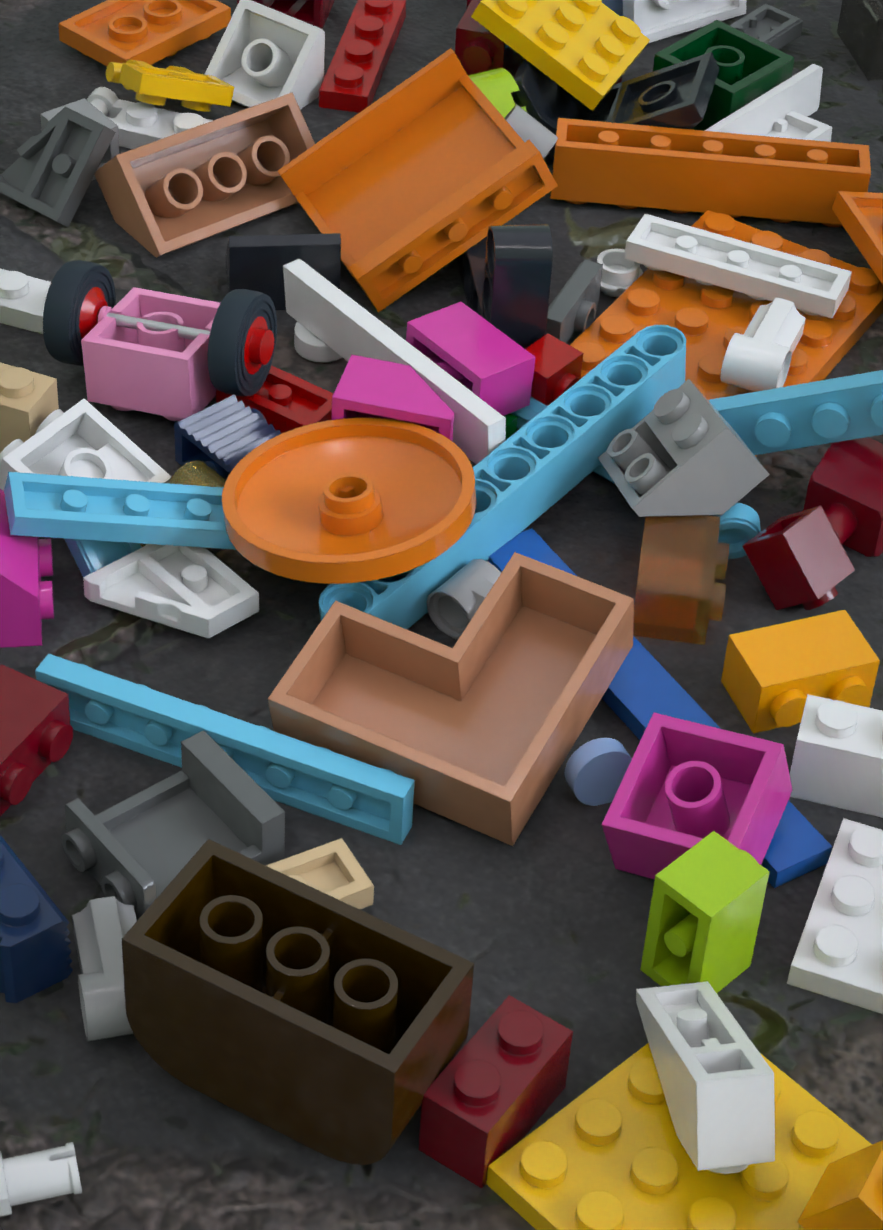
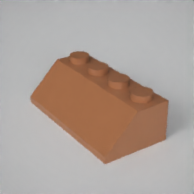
M292 92L118 154L96 171L95 177L115 222L157 258L298 204V201L278 173V170L315 143Z

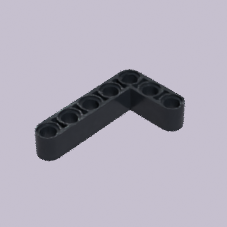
M513 219L502 226H489L487 237L456 258L467 305L526 349L546 335L553 262L550 227L548 224L514 225Z

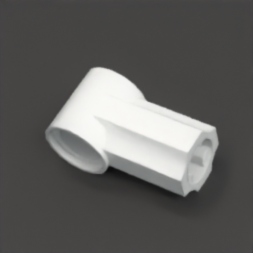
M775 297L771 303L759 306L744 334L734 333L724 356L720 376L721 382L754 392L784 386L792 353L803 335L806 320L804 316L799 314L794 302Z

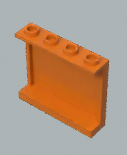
M451 48L278 170V173L321 234H341V262L378 312L487 237L489 226L504 225L558 187L540 151L530 140L526 142L522 140L466 74Z

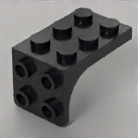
M712 52L615 84L592 111L523 58L514 77L520 91L512 93L517 105L520 107L526 106L527 113L555 135L558 118L692 129L703 120L720 68ZM554 144V146L551 148V150L548 152V154H549V156H550V158H551V160H552L553 163H554L555 144Z

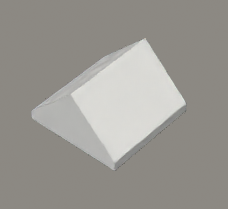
M240 0L205 75L215 76L234 86L232 102L246 108L293 92L301 110L319 97V89L324 80L325 32L321 28L252 0Z

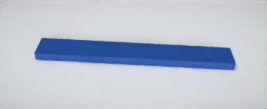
M532 528L516 535L491 554L488 562L502 572L514 552L577 576ZM633 636V646L602 699L636 737L641 740L653 712L720 728ZM788 800L761 866L770 871L768 882L776 888L827 864L832 852V846Z

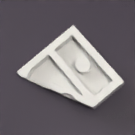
M147 544L83 577L84 596L91 602L208 639L259 612V593L203 547Z

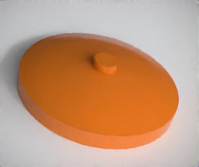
M343 418L313 423L287 431L264 442L249 452L233 468L225 481L222 491L226 532L235 549L254 565L282 577L323 584L359 583L387 578L407 572L435 559L452 547L463 536L472 522L476 509L475 475L472 464L461 448L442 434L417 424L385 418Z

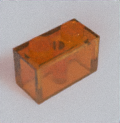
M709 515L645 516L634 600L633 636L705 645L709 620L721 621L725 600L726 584L714 583V579L725 580L730 543L718 542L720 517Z

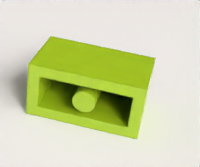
M713 831L655 875L640 970L660 986L708 981L716 993L722 990L751 965L770 871L761 866L751 854L738 849Z

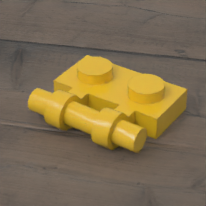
M128 60L126 63L110 62L106 69V79L108 82L120 83L126 90H133L136 92L135 99L144 103L165 105L166 98L182 100L181 106L203 112H210L212 104L231 107L234 86L212 75L194 73L187 68L168 66L166 69L157 68L144 61Z

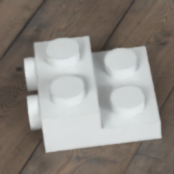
M82 399L65 413L61 409L53 411L40 424L35 435L25 442L21 439L12 441L0 453V489L3 491L8 472L169 483L172 478L85 399Z

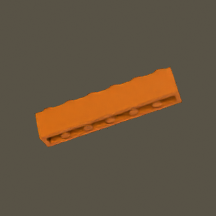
M558 118L556 132L558 139L555 143L552 174L558 187L551 191L550 199L565 200L572 204H584L587 202L612 204L625 209L637 207L667 209L673 213L680 214L688 212L705 213L709 210L715 213L727 214L732 218L746 216L768 218L780 223L802 221L822 223L828 227H842L843 225L832 210L837 192H868L871 176L869 145Z

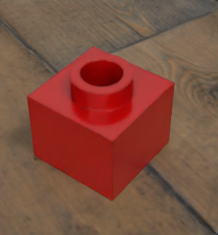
M548 333L526 348L528 352L536 357L531 397L548 406L581 379L584 353Z

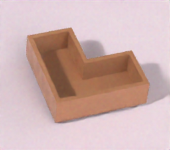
M514 552L453 648L335 600L268 698L273 730L277 733L318 747L330 749L335 753L414 779V804L513 846L633 646L634 598Z

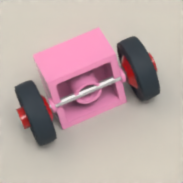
M75 260L68 261L62 265L50 284L43 312V336L51 357L62 363L84 366L87 401L110 405L112 408L120 411L136 410L162 415L171 421H181L203 410L215 397L216 389L225 394H235L241 397L252 396L258 392L267 378L275 353L277 315L274 303L268 295L247 289L232 290L219 303L133 287L116 304L115 286L108 269L97 263Z

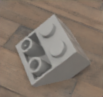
M690 379L678 389L670 390L661 396L656 402L654 409L632 429H626L615 436L610 442L608 449L598 457L630 507L639 517L723 515L770 475L731 425Z

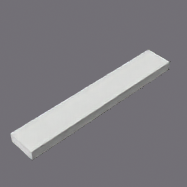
M297 259L283 265L286 313L346 361H349L352 354L410 365L454 412L452 442L461 448L472 462L478 464L506 441V418L304 261Z

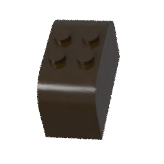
M210 839L202 845L122 938L126 1015L135 1037L150 1057L166 1072L187 1086L325 1156L341 1162L366 1165L376 1163L384 1158L422 1105L423 1096L430 1085L455 1058L468 1036L474 974L473 962Z

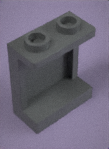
M204 730L181 741L182 770L97 815H94L79 798L64 805L66 833L62 835V845L69 861L78 871L83 872L87 870L101 885L105 897L115 896L119 902L125 905H133L137 920L208 839L263 865H269L285 858V811Z

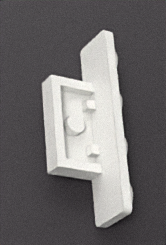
M815 64L808 66L704 131L831 142L832 126L808 117L819 108L823 68Z

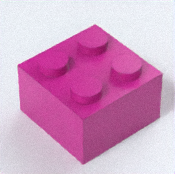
M653 712L602 822L615 869L655 879L657 873L713 831L738 849L751 854L761 865L793 791L784 744Z

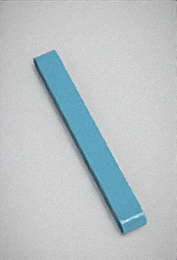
M653 325L637 332L473 467L476 489L475 514L466 532L452 547L422 566L401 574L359 583L330 584L320 594L318 602L320 620L324 618L336 600L404 629L411 627L428 612L426 602L429 594L473 559L488 561L491 554L526 529L602 463L598 457L608 449L610 442L615 436L626 429H632L654 409L656 402L661 396L670 390L678 389L685 383L686 337L683 332L668 325Z

